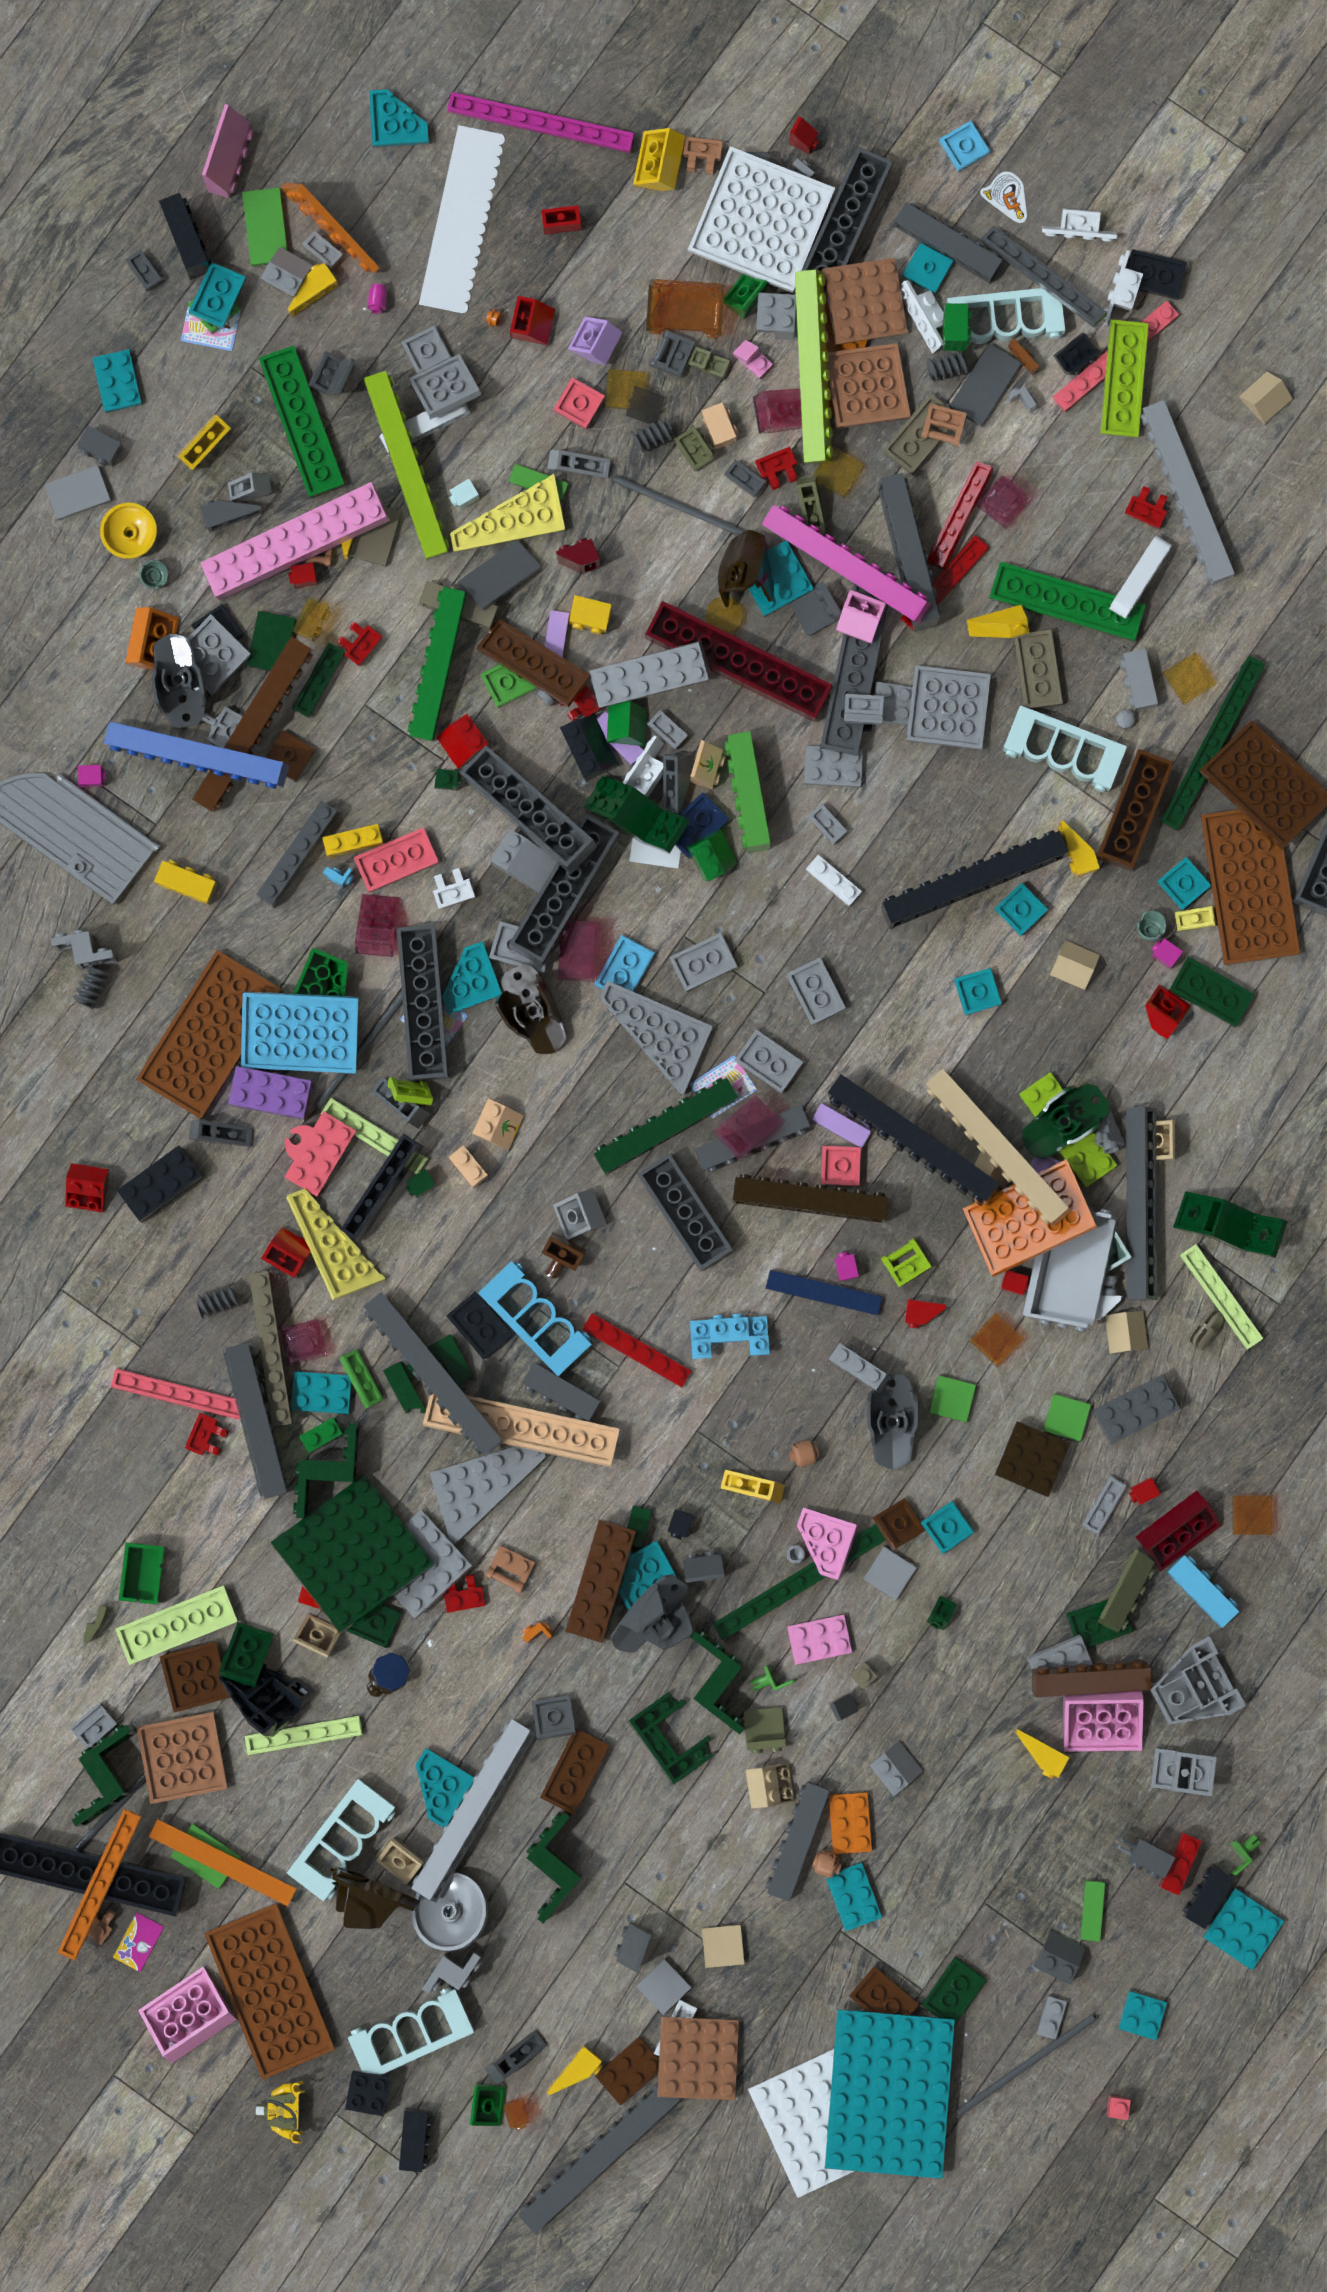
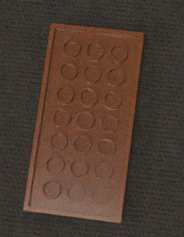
M1239 809L1201 815L1200 819L1224 966L1300 955L1284 849L1282 850Z
M216 950L136 1080L202 1120L241 1057L243 992L281 993L282 989Z
M277 1903L204 1933L262 2080L335 2050Z

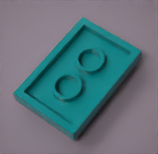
M211 262L190 307L189 315L224 329L244 286L246 277Z
M129 349L92 358L105 413L142 405Z
M294 1372L291 1410L349 1414L352 1383L349 1376Z
M862 1862L841 1869L838 1875L834 1873V1876L830 1879L826 1878L845 1931L882 1918Z

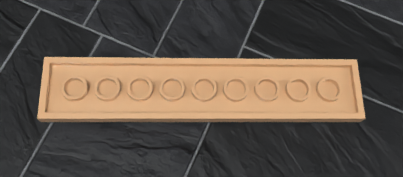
M435 1394L430 1395L423 1426L461 1434V1426L459 1424L454 1425L448 1418L450 1415L447 1409L442 1410L436 1403L438 1398ZM466 1395L501 1438L503 1444L607 1467L612 1466L620 1432L619 1428Z

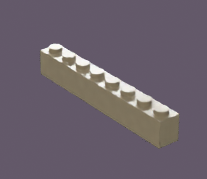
M269 1271L249 1274L273 1427L293 1425L271 1275Z

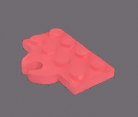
M325 1111L322 1112L314 1127L299 1125L290 1130L292 1134H299L301 1136V1142L298 1145H294L289 1138L285 1139L286 1152L294 1161L284 1177L316 1197L319 1196L357 1132Z

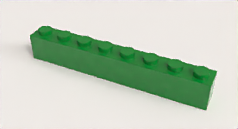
M443 587L442 591L439 590L437 602H439V607L434 610L433 614L435 625L434 628H430L428 637L431 639L430 647H426L424 657L427 658L426 665H422L420 676L423 678L421 684L418 683L416 695L419 696L417 703L414 702L412 707L414 718L408 725V732H410L411 737L434 742L467 593L465 591Z

